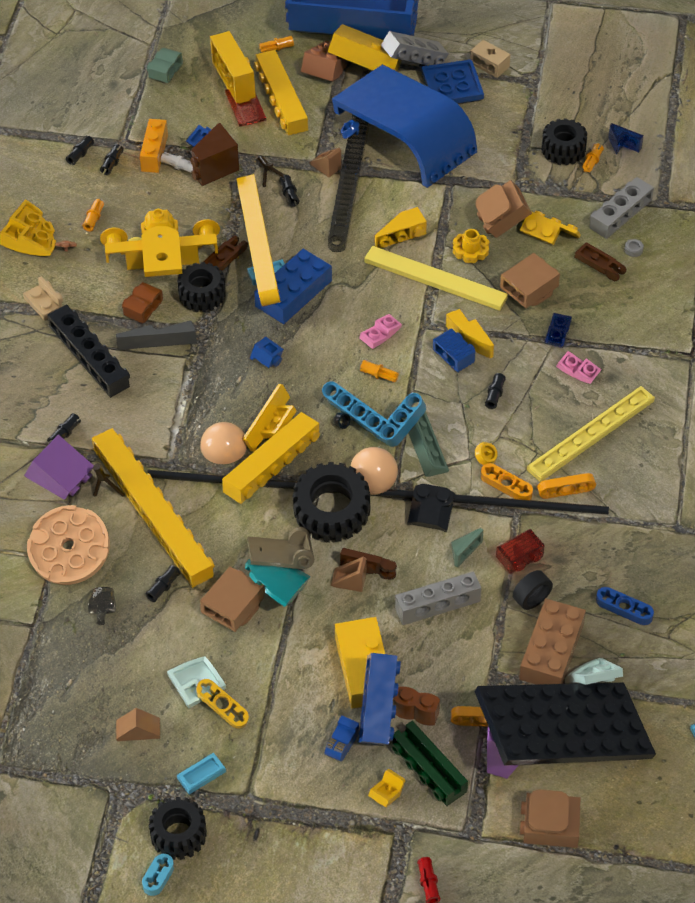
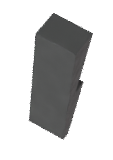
M191 320L154 330L153 325H148L116 334L118 350L197 344L196 331Z

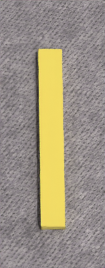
M375 246L371 247L364 258V262L499 311L508 298L507 293Z
M640 386L529 464L527 471L539 482H542L653 403L655 397Z

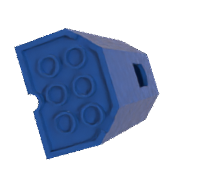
M286 0L285 9H288L286 22L289 23V30L294 32L333 35L344 24L381 40L385 39L389 31L414 36L419 0Z

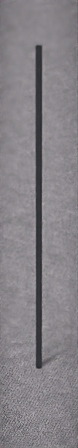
M148 470L152 478L222 484V479L225 477L222 475ZM269 479L263 487L294 489L297 481ZM389 489L384 493L371 496L413 499V491ZM455 494L454 502L609 514V506Z

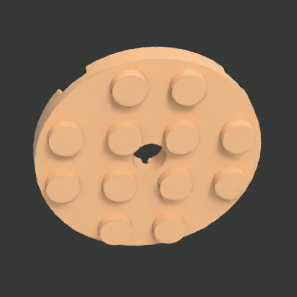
M75 505L61 506L45 513L32 527L33 530L27 541L28 557L36 572L44 579L60 585L77 584L95 575L105 563L110 549L109 534L101 518L93 511L79 508ZM65 542H74L71 550L63 548Z

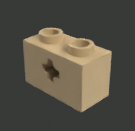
M482 40L470 50V59H472L474 66L496 78L510 67L511 54L485 40Z

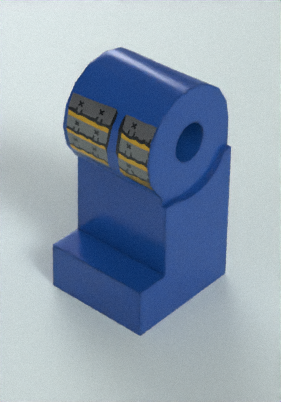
M341 715L338 726L326 746L325 755L338 761H343L359 735V722Z

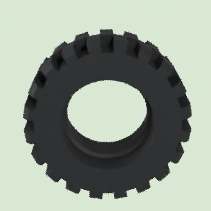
M328 462L327 465L320 463L314 469L312 467L307 469L306 475L301 474L294 486L293 509L299 527L306 528L309 535L310 533L312 534V538L316 540L322 538L324 542H330V540L340 542L342 538L346 537V539L353 537L354 532L358 534L362 530V526L366 525L371 511L369 485L364 480V476L360 472L356 474L355 468L352 466L347 468L344 463H339V465L334 464V462ZM327 492L341 493L351 501L347 507L337 512H325L313 504L318 496Z

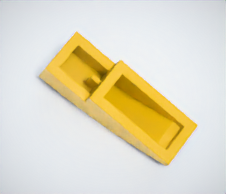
M460 309L446 314V327L448 330L452 328L453 331L459 332L463 340L468 344H472L478 354L487 358H493L494 344L476 319L468 321Z

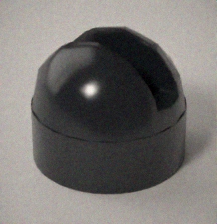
M337 413L333 418L334 425L338 428L346 429L350 425L351 419L346 413Z

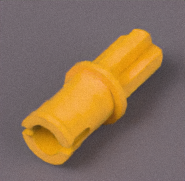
M292 36L279 39L274 38L273 41L260 43L259 47L262 53L271 50L280 51L283 48L293 47L294 41Z
M599 143L594 144L591 151L586 155V160L582 165L585 173H590L595 164L600 160L599 157L604 151V147L601 145L598 150Z
M96 199L91 209L86 213L87 217L82 225L86 231H93L96 222L101 217L100 213L104 202L100 199Z
M363 360L360 366V372L375 376L376 379L380 377L396 382L399 376L397 372L384 368L383 364L377 365Z

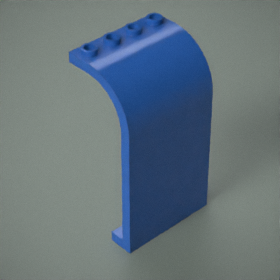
M383 64L332 98L334 113L340 115L347 111L402 140L415 155L421 171L422 185L427 188L477 153L476 136L471 121L454 100Z

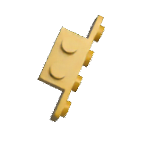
M539 211L532 212L531 215L526 217L520 228V232L553 246L560 231L577 238L581 236L576 226L571 224L563 225L559 219L554 217L551 219L546 218L545 214Z
M283 384L277 385L243 437L251 452L256 451L263 439H270L289 423L297 412L294 406L286 405L290 396Z

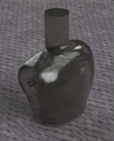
M110 587L94 588L88 602L89 613L97 614L98 625L105 624L106 614L116 612L114 590Z

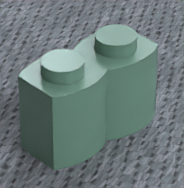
M167 48L160 49L156 53L155 58L147 65L149 78L169 83L183 63L182 53Z

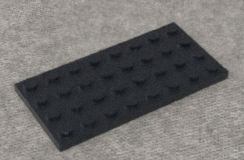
M624 682L591 683L587 685L582 683L477 686L474 691L504 766L653 759L656 755Z

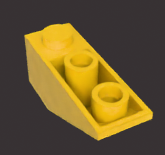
M415 207L400 212L375 235V247L383 248L425 235L427 221L420 209Z

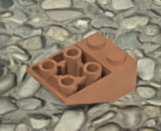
M324 41L304 52L301 72L334 81L340 77L349 61L328 53L331 41Z

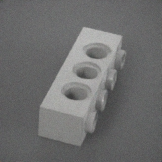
M392 31L388 32L381 44L391 58L424 65L442 64L449 55L438 41Z
M638 177L628 182L621 191H617L609 201H605L601 208L591 214L590 229L605 239L609 238L652 201L654 187Z
M473 571L395 595V610L401 624L406 625L480 602L481 586Z

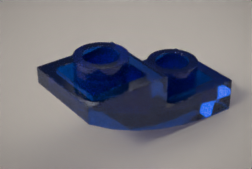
M553 313L545 344L564 347L572 316Z

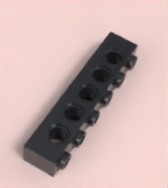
M66 304L47 314L49 327L110 398L130 387V374L127 369H123L115 356L112 357L107 346L99 342L97 335L91 333L86 322L79 319L74 309L71 310Z

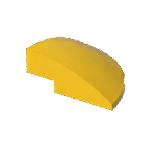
M25 199L10 217L8 224L0 232V245L29 255L50 256L56 243L53 236L55 230L52 223L42 217L43 212Z

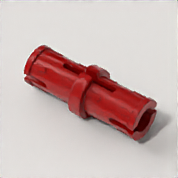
M430 857L420 858L417 861L421 875L419 881L420 885L424 888L426 903H438L441 898L437 888L438 878L434 874L432 859Z

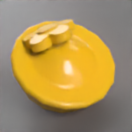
M487 442L478 444L475 449L477 461L482 465L495 463L498 456L496 447Z

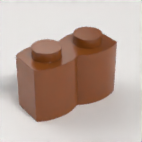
M144 282L136 286L132 295L123 301L124 316L145 323L152 312L161 304L163 300L162 290Z
M399 687L398 694L394 698L396 716L408 720L415 719L420 724L433 726L439 715L440 699L430 693H419L410 687Z

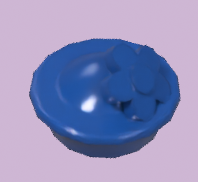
M350 120L344 123L340 130L342 138L347 139L355 132L358 135L359 122Z

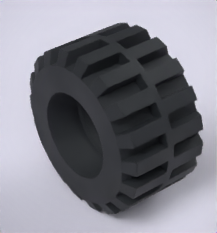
M564 118V120L556 119V121H551L550 124L545 126L542 136V153L545 155V158L547 160L550 159L552 163L556 162L558 165L575 164L576 161L582 160L587 146L588 134L586 128L581 126V123H576L572 119Z
M201 262V264L193 263L192 266L188 265L186 269H182L183 274L178 275L177 282L179 299L184 307L187 306L189 310L194 309L195 312H206V310H214V307H219L220 303H223L226 296L225 278L219 267L213 266L211 263L205 264V262Z
M176 797V800L168 798L166 803L160 802L158 804V809H153V816L149 818V830L152 845L155 846V850L158 853L168 854L173 860L176 857H180V860H183L185 856L192 857L194 856V851L199 852L201 850V845H204L206 841L207 830L205 815H203L201 807L198 808L196 802L190 803L188 798L181 800V797ZM175 823H184L190 826L185 832L180 834H172L166 831L169 826Z

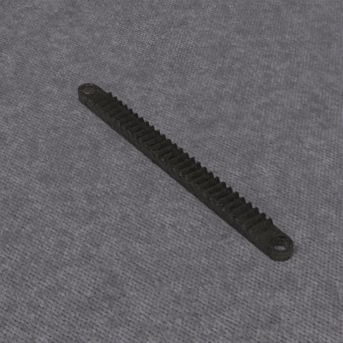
M373 70L363 71L360 75V79L369 74L370 72H372ZM353 114L351 120L359 122V133L356 135L355 132L347 138L328 236V248L332 252H342L347 246L370 123ZM338 240V241H341L342 243L339 244V245H336V244H333L332 242Z

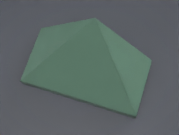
M479 528L451 542L454 566L458 568L483 542V529Z

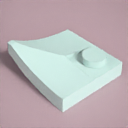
M205 656L188 661L167 671L170 680L188 709L202 702L196 693L199 681L210 679L222 690L226 689V684ZM209 685L207 687L201 686L203 694L208 692L213 696Z
M603 658L594 659L569 673L564 678L565 684L578 682L587 685L600 681L612 682L615 678L623 677V668Z

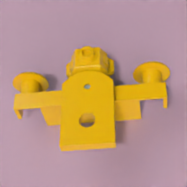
M158 208L149 211L145 216V221L141 223L142 240L127 241L128 236L123 229L112 227L101 233L100 241L105 245L106 263H109L110 254L121 253V255L126 256L127 270L144 269L145 277L183 274L182 265L199 264L198 248H203V245H213L215 253H218L217 235L220 232V226L217 222L210 219L200 220L193 226V236L179 237V232L177 231L178 220L174 219L168 210Z

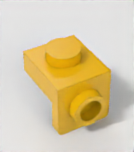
M387 769L383 779L370 789L368 796L384 807H388L400 797L405 779L392 770Z

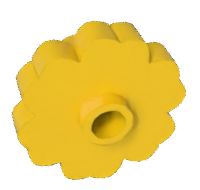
M468 229L464 234H458L453 239V254L457 259H463L465 263H476L477 260H484L489 255L490 242L485 235H480L477 230Z

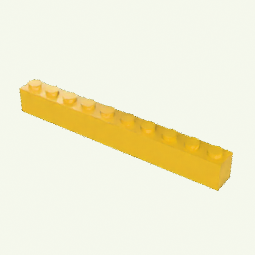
M111 428L92 437L93 450L193 588L214 577L213 568L215 565L212 559L206 557L202 545L199 542H195L191 530L185 528L181 516L174 513L170 501H166L163 498L161 489L155 487L151 475L144 472L140 460L136 461L132 449L125 446L121 434H117Z

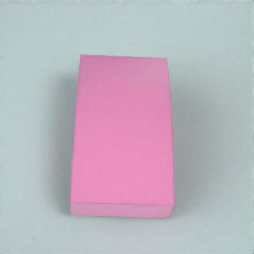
M388 314L377 319L373 327L361 332L359 339L374 349L393 336L401 328L402 324Z
M569 351L566 352L556 365L557 368L566 374L589 384L592 383L601 371L599 367L587 358L582 361Z

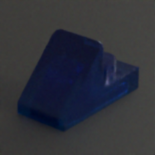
M613 123L610 124L608 138L616 154H618L622 147L640 152L644 135Z

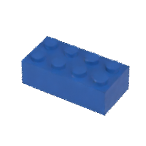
M303 248L275 273L281 302L262 307L258 289L254 291L255 307L280 323L285 324L332 281V265Z
M370 653L367 656L358 743L385 746L389 744L390 740H393L394 727H390L391 719L395 718L396 705H393V698L398 694V683H395V677L400 673L401 661H397L398 656Z

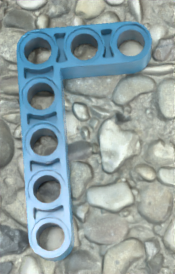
M327 382L322 388L323 395L331 405L341 412L348 414L353 421L390 447L397 446L426 411V404L422 397L417 393H411L406 396L387 420L335 382ZM336 391L334 395L330 396L331 392ZM351 401L349 405L344 406L346 402ZM419 402L416 407H412L414 403ZM365 411L364 415L358 416L361 412ZM407 417L404 422H400L402 418ZM380 422L378 426L373 427L374 423ZM394 432L392 437L387 438L388 434Z

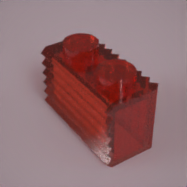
M529 529L496 547V558L512 574L515 571L523 570L529 563L538 562L544 555L545 545L532 532V529Z

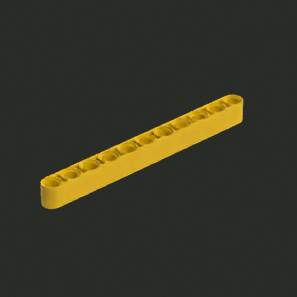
M251 174L236 178L261 305L263 307L280 303L255 176Z

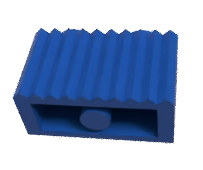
M452 328L433 339V350L456 372L459 373L460 370L462 371V369L475 362L476 351L474 346L465 342L459 332L453 331Z

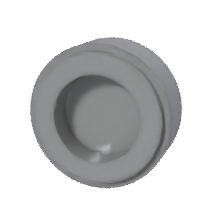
M630 239L625 243V253L628 256L638 257L643 253L644 245L640 240Z

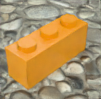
M149 119L140 152L142 172L159 173L161 156L164 154L168 138L167 120Z

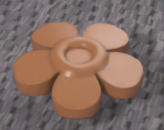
M60 241L55 243V246L64 247V251H68V247H76L77 243Z

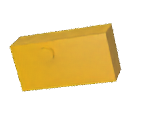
M344 24L334 32L328 49V53L371 70H375L383 64L397 71L402 61L391 58L381 46L384 40Z
M230 31L210 36L212 63L235 103L240 104L256 99L254 71L250 66L248 57L244 56Z
M376 617L335 624V641L351 709L362 707L367 656L370 653L385 654Z

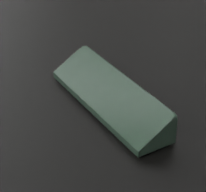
M425 411L408 434L425 476L430 477L447 473L449 469Z

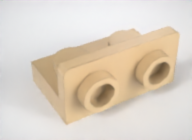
M40 276L38 278L39 285L24 292L23 296L39 316L46 320L48 319L47 314L62 307L63 298L59 292L54 291L49 281H45Z

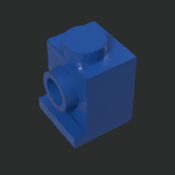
M264 337L254 345L250 359H256L268 368L272 365L277 367L282 361L281 355L284 349L269 338Z

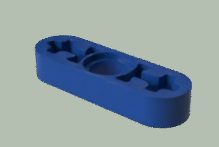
M602 587L597 591L596 603L601 608L640 625H648L652 622L654 610L650 605L609 587ZM609 596L606 600L602 599V597ZM628 603L630 608L622 609L619 604Z

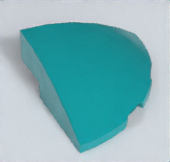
M250 559L245 564V569L251 570L250 578L258 585L264 584L265 593L284 607L295 599L311 577L296 568L252 565Z

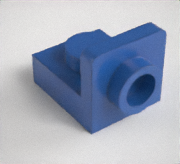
M198 125L186 142L194 147L211 129L207 126L203 128Z

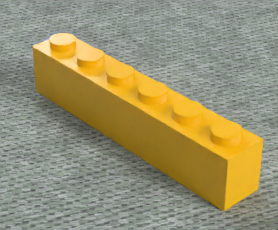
M276 50L256 54V62H254L255 71L259 72L260 82L264 83V89L266 94H269L270 103L272 106H275V113L277 118L280 117L282 129H285L288 135L308 131V117Z
M300 412L222 479L223 493L240 504L246 499L251 498L254 492L260 487L265 486L267 481L276 476L284 466L290 464L298 454L303 453L312 442L317 441L320 436L319 422Z

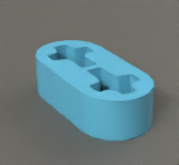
M160 854L156 856L142 879V886L147 895L156 896L160 894L172 875L174 863L170 855ZM165 862H167L168 867L164 866V867L162 868L161 872H159V871H160V865H159V864H162V865H163ZM156 878L157 886L149 887L148 882L153 883Z

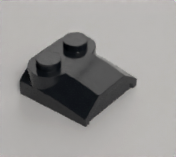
M429 484L416 485L413 491L407 525H416L447 532L455 493L445 487Z

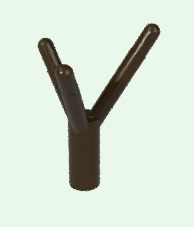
M264 156L258 157V162L264 168L263 187H266L268 170L282 177L285 175L273 168L274 164L268 163Z
M95 464L93 469L98 479L93 495L97 496L101 481H105L124 497L125 494L108 479L110 475L104 473L100 464Z

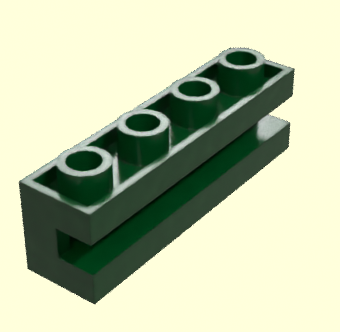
M413 720L406 724L403 733L400 730L394 732L391 744L392 750L395 754L401 755L407 767L419 775L423 785H428L431 788L433 795L438 801H442L448 806L468 792V780Z

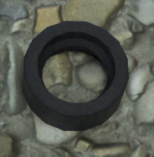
M541 570L533 571L519 581L512 597L524 610L533 609L548 597L553 588V583Z

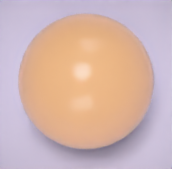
M215 423L203 433L200 441V450L203 456L213 463H233L242 458L247 450V445L243 440L245 434L233 423Z
M368 447L361 450L354 456L350 465L356 469V474L360 472L364 476V480L369 485L370 495L386 492L394 485L397 479L398 466L395 458L387 450L380 447Z

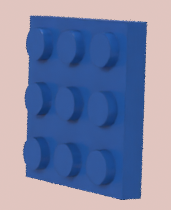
M472 59L421 67L426 86L451 98L456 103L484 99V92Z

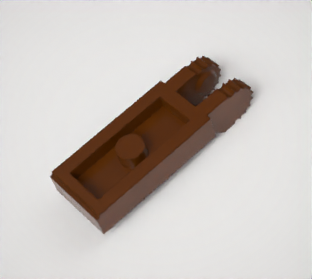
M236 235L232 236V238L227 242L225 241L218 248V253L214 251L203 262L205 264L211 263L223 271L247 249L248 242L244 240L238 244L239 237Z
M587 242L575 252L574 258L600 273L606 274L608 279L614 282L620 279L619 274L623 275L627 271L625 265Z
M342 548L340 566L364 556L367 559L368 574H379L382 579L388 580L396 577L397 564L395 561Z

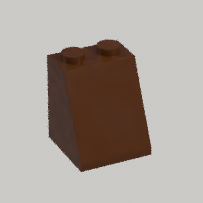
M221 123L217 124L191 149L192 158H190L193 166L191 174L193 179L198 181L201 186L239 171L238 144Z

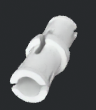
M167 152L162 154L161 163L171 165L177 170L182 169L190 173L193 171L191 161L184 159L183 156H176Z

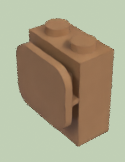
M509 180L502 186H492L476 200L477 216L484 222L483 228L486 233H491L495 238H498L532 214L520 188L512 180Z
M532 253L501 274L500 288L525 308L537 306L551 297L553 290L559 286L560 273L547 264L543 258Z
M229 566L200 600L201 613L236 632L240 626L247 624L258 611L260 602L265 597L264 585H258L241 570H236Z
M541 789L527 793L526 801L521 802V815H525V821H520V835H524L523 843L578 848L581 797L568 796L562 791Z

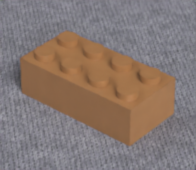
M545 598L520 666L519 680L532 684H563L584 626L586 610Z

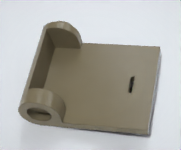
M304 527L292 529L288 540L249 536L247 538L252 565L307 569L314 563L315 559L310 535Z

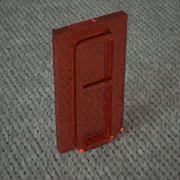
M229 89L225 90L239 127L266 121V116L257 95L255 98H251L250 101L239 104L235 102Z

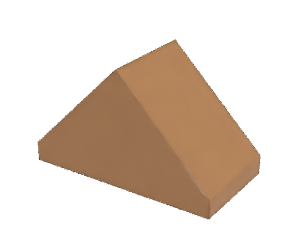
M338 147L323 152L309 163L327 177H331L341 169V149Z
M363 556L335 568L331 586L362 592L367 575V559Z
M135 708L116 720L117 741L160 739V718Z

